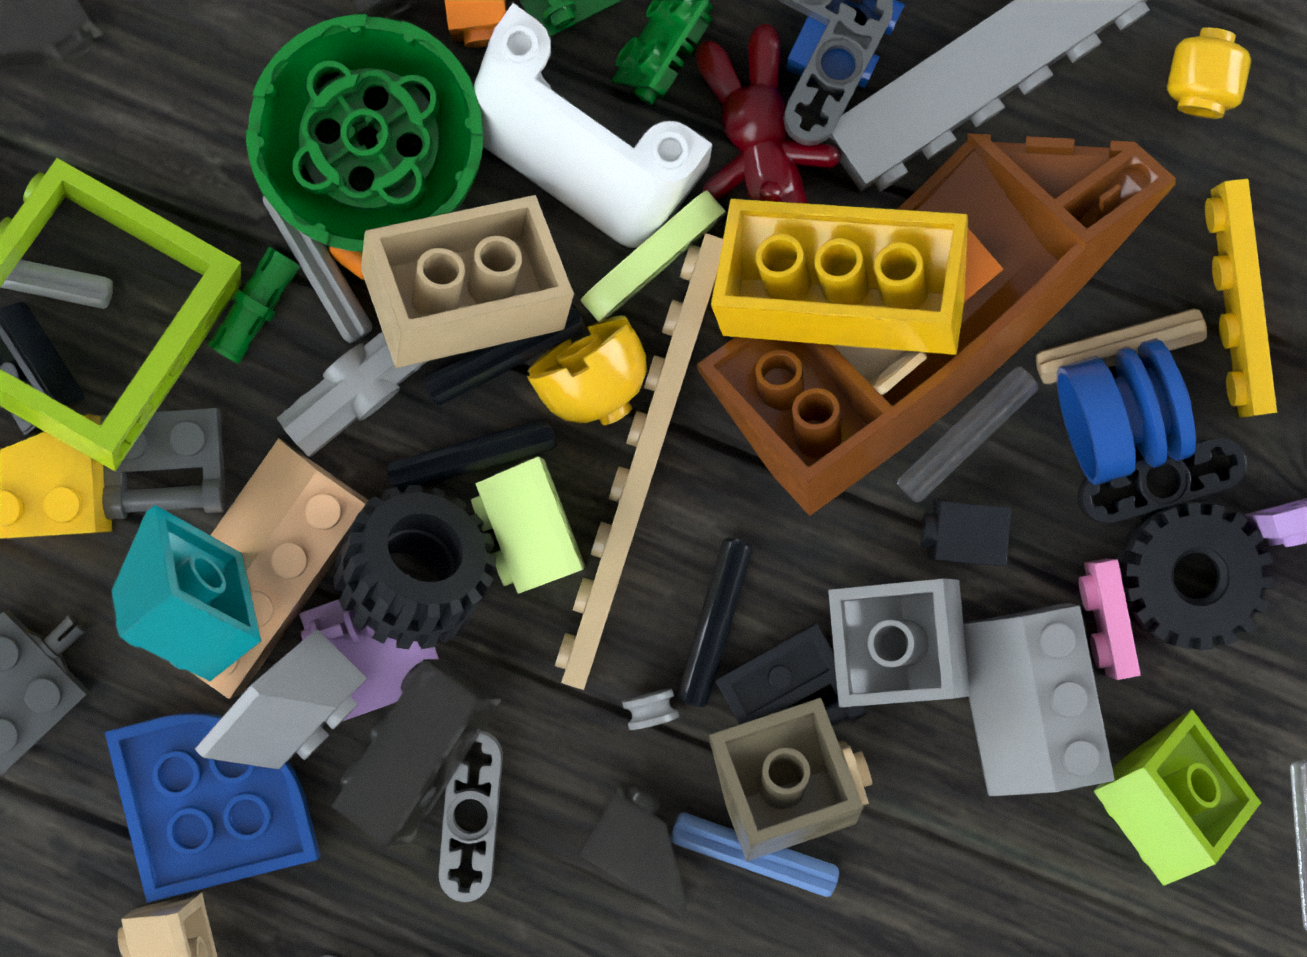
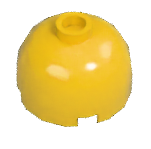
M614 316L603 320L601 323L597 322L588 326L587 329L591 335L572 344L571 339L551 348L530 366L528 370L530 376L527 377L540 399L553 414L570 422L588 423L599 419L602 425H609L620 420L632 410L629 401L640 391L647 373L646 354L640 339L625 316Z

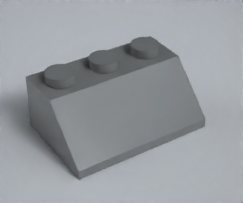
M1062 603L963 623L970 696L968 698L988 796L1060 792L1115 781L1080 605Z

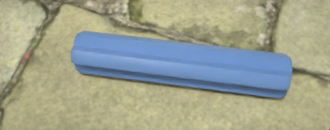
M680 813L671 833V841L675 845L825 897L832 895L838 882L839 870L836 865L788 848L746 862L735 830L687 813Z

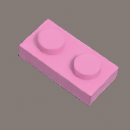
M1105 558L1084 562L1086 576L1079 577V591L1084 609L1086 611L1093 610L1097 633L1090 635V646L1094 663L1098 669H1105L1106 676L1116 680L1141 676L1118 559Z

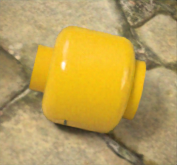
M1202 28L1199 36L1186 38L1177 44L1168 78L1167 91L1174 100L1178 101L1177 109L1179 111L1196 117L1218 119L1224 117L1226 110L1234 109L1241 104L1251 66V57L1245 48L1234 43L1236 38L1234 33L1219 28Z

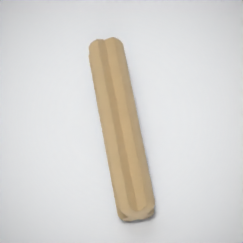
M1193 308L1045 349L1036 354L1037 371L1044 384H1053L1057 382L1056 372L1059 366L1098 356L1103 359L1108 368L1114 367L1115 354L1118 349L1128 346L1137 354L1141 342L1154 338L1163 341L1169 351L1197 344L1207 338L1206 322L1200 310Z

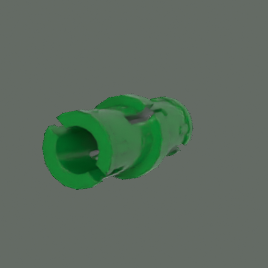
M268 247L258 267L242 291L237 288L231 298L235 302L207 345L226 358L240 364L250 344L266 320L271 323L277 313L273 309L301 266L273 248Z

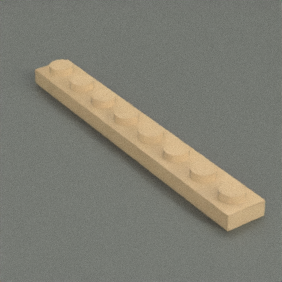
M705 233L701 247L691 244L689 246L680 274V278L690 281L684 302L672 300L662 333L672 336L666 358L654 355L644 386L645 389L654 391L648 414L636 411L626 442L628 445L637 447L630 469L618 467L608 498L619 503L612 525L604 522L600 523L591 551V555L601 558L594 580L583 577L575 600L573 611L582 613V620L576 636L565 633L555 663L556 667L565 669L561 682L563 684L584 690L714 287L723 243L722 238Z

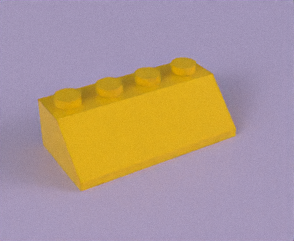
M731 199L711 307L722 335L957 355L965 298L967 214Z

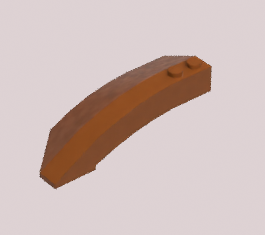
M967 133V141L913 195L896 209L967 214L968 228L1003 268L1000 273L964 302L957 355L924 352L927 358L883 395L879 394L833 345L735 337L697 364V370L773 477L811 516L904 448L948 413L1027 343L1094 276L1175 186L1176 178L1136 142L1111 141L1110 148L1074 146L1075 139L1027 136L1026 143L992 142L990 134Z

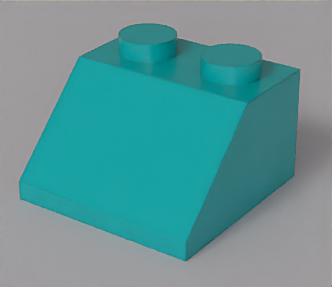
M156 505L146 511L112 589L116 627L119 637L134 647H141L169 661L178 669L187 670L211 681L261 642L243 555L236 549Z

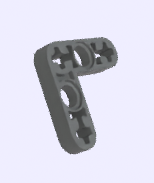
M778 0L827 26L788 101L783 117L787 133L797 143L807 146L818 145L826 141L834 132L889 25L893 13L892 0H873L876 2L874 13L880 16L881 19L879 21L869 19L864 26L854 21L856 11L842 2L837 14L827 10L835 0ZM865 0L848 1L857 5H861ZM839 48L851 54L854 59L855 69L850 77L844 80H835L829 78L824 73L821 59L831 49ZM812 79L824 91L842 94V98L839 102H836L831 95H828L820 112V117L827 121L825 127L815 124L810 132L800 128L802 117L794 111L797 107L807 110L813 102L818 89L806 86L808 81Z

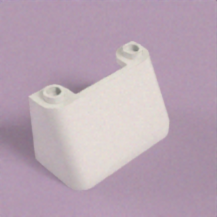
M513 3L491 36L474 84L475 94L483 119V147L619 244L628 248H638L673 218L709 167L712 144L681 123L664 121L652 126L643 135L636 147L633 148L552 91L551 86L541 74L551 55V41L548 33L538 20Z

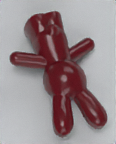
M765 23L758 25L752 32L748 41L751 84L747 87H743L728 53L713 41L703 42L696 50L697 67L723 105L722 124L725 134L741 154L708 179L703 185L702 193L708 190L718 201L745 180L749 200L809 204L796 164L831 168L840 162L841 152L836 146L820 143L807 146L794 140H787L788 133L785 129L783 118L787 104L778 91L781 64V40L779 33L773 26Z

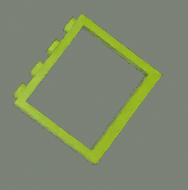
M56 158L45 174L38 172L31 179L24 192V204L14 218L6 217L0 222V287L64 198L73 201L203 275L101 426L0 369V406L111 470L116 471L231 301V297L236 289H239L241 286V262Z

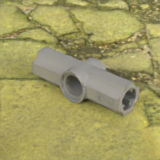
M382 331L366 345L361 343L336 360L323 373L324 380L302 395L290 408L285 409L277 417V420L296 445L308 457H312L355 420L362 421L386 404L400 390L398 385L412 373L418 371L428 361L395 368Z

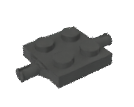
M9 609L0 614L1 775L15 764L90 692L69 670L62 655L82 634L86 633L85 628L80 623L68 635L62 638V635L78 621L70 614L46 637L29 630Z

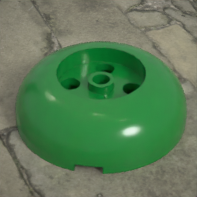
M353 14L329 19L309 27L287 42L273 56L263 70L252 93L254 98L249 115L248 130H246V145L252 172L259 188L267 201L286 222L302 234L330 247L346 251L363 252L366 230L455 212L466 198L479 170L484 141L483 119L475 89L468 74L454 54L443 43L425 30L403 20L400 22L387 18L368 17L367 14ZM373 87H382L389 94L387 105L380 110H371L364 103L366 92ZM326 120L336 121L341 127L339 139L332 144L322 143L317 137L318 126ZM374 130L378 132L376 138L379 143L371 149H367L365 145L361 146V136L366 131ZM407 134L417 135L422 141L421 152L415 157H404L398 151L399 140ZM366 167L374 174L371 188L366 191L354 190L350 183L352 173L358 168Z

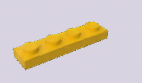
M1249 180L1225 181L1211 189L1212 198H1207L1205 203V219L1209 232L1216 233L1219 256L1213 257L1212 275L1217 291L1223 290L1226 314L1220 315L1219 332L1223 347L1225 349L1230 348L1233 371L1228 372L1226 377L1227 395L1231 406H1237L1239 418L1277 413Z

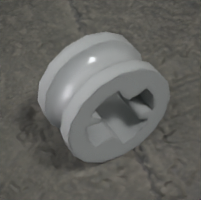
M672 688L657 690L623 700V708L630 710L632 713V719L628 722L629 730L647 728L679 718L678 710L673 709L669 704L670 698L674 696Z

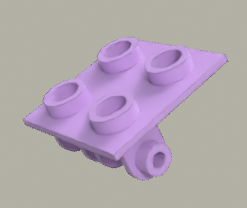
M339 599L299 613L305 629L301 631L302 640L318 629L367 678L351 696L358 703V706L343 721L448 684L435 646L421 649L418 642L414 641L409 650L396 648L395 639L388 637L383 644L372 638L375 633L373 629L366 626L363 630H360L352 622L356 613L353 610L344 612Z

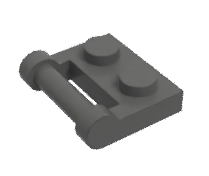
M208 408L155 412L118 469L113 471L103 465V510L106 519H125L130 512H146L154 505L164 510L204 508L205 513L224 512L226 508L221 409ZM100 415L101 425L108 415ZM203 469L202 485L127 489V473Z

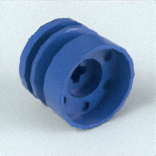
M1157 338L1141 342L1137 354L1128 346L1118 349L1115 354L1116 378H1114L1103 359L1098 356L1059 366L1056 372L1057 391L1065 427L1079 465L1088 481L1094 486L1132 475L1135 471V446H1137L1147 464L1153 468L1162 466L1167 461V453L1176 461L1189 458L1195 453L1196 433L1189 393L1172 354L1163 341Z

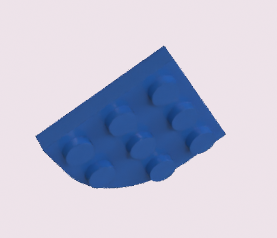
M200 712L178 713L105 732L147 903L315 861L321 857L302 784L289 761L280 769L203 758L195 750L222 719L223 716Z

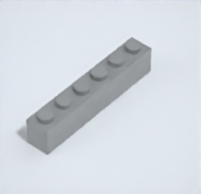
M1014 0L843 114L834 132L826 142L840 150V163L860 192L873 184L881 192L908 173V170L903 165L921 152H923L927 159H930L957 140L952 133L953 130L970 119L975 127L982 125L1005 108L1000 100L1018 87L1024 95L1028 94L1053 76L1049 66L1066 55L1074 63L1102 43L1097 36L1098 33L1113 23L1121 31L1150 11L1145 3L1147 0Z

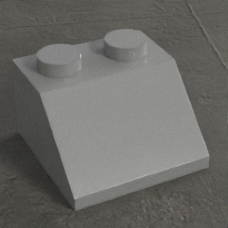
M934 579L828 590L839 708L954 699L970 696L959 580Z
M316 629L250 685L195 750L203 758L280 769L296 753L303 760H306L329 737V734L322 727L327 723L334 730L358 706V703L351 696L367 678Z

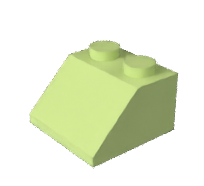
M536 457L476 483L480 496L472 498L471 502L475 514L477 513L484 522L482 526L483 532L492 528L494 530L501 550L492 553V555L496 556V569L504 586L514 583L519 594L583 570L586 567L545 459Z

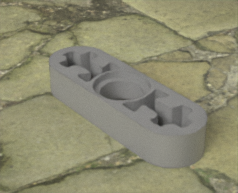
M471 730L462 734L453 743L448 757L439 882L443 891L450 898L460 902H470L480 898L489 888L493 878L503 752L499 741L492 734L483 730ZM472 742L482 743V752L492 755V763H484L479 771L478 783L479 785L490 782L491 793L473 787L456 790V780L463 783L469 781L470 764L467 761L460 760V752L468 751L471 748ZM474 799L485 806L488 820L482 829L470 832L458 826L454 812L456 806L461 801ZM452 838L467 844L486 841V851L475 847L473 850L472 867L476 871H482V878L474 879L470 888L460 887V878L451 876L450 869L458 868L462 862L464 846L452 848Z

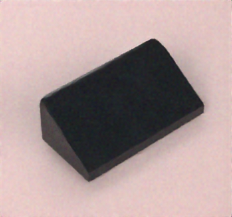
M19 302L0 308V369L68 408L80 402L84 398L83 391L29 307L25 303ZM11 413L25 436L39 429Z

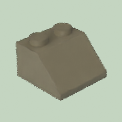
M821 698L710 734L709 739L725 805L746 862L857 823L864 807Z

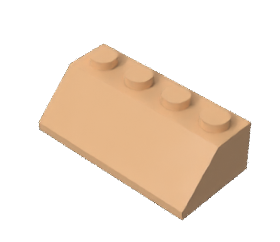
M278 438L210 535L242 553L261 637L260 643L213 680L208 681L197 676L228 699L242 694L337 559V555L358 513L362 512L365 504L369 501L280 438Z

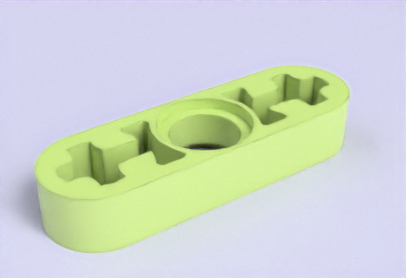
M708 190L704 191L595 284L580 301L596 320L601 323L685 252L690 244L693 245L707 233L727 212Z

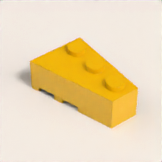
M92 414L84 416L101 426L100 416ZM46 432L1 449L0 539L113 532L112 520L106 519L103 510V464Z

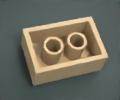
M536 195L365 231L361 271L395 368L561 331L565 328L574 293Z

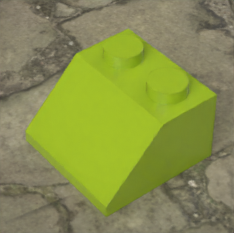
M1193 710L1182 714L1120 760L1113 768L1115 781L1101 783L1094 790L1107 813L1116 821L1138 851L1141 859L1150 867L1163 886L1215 865L1261 804L1258 797Z

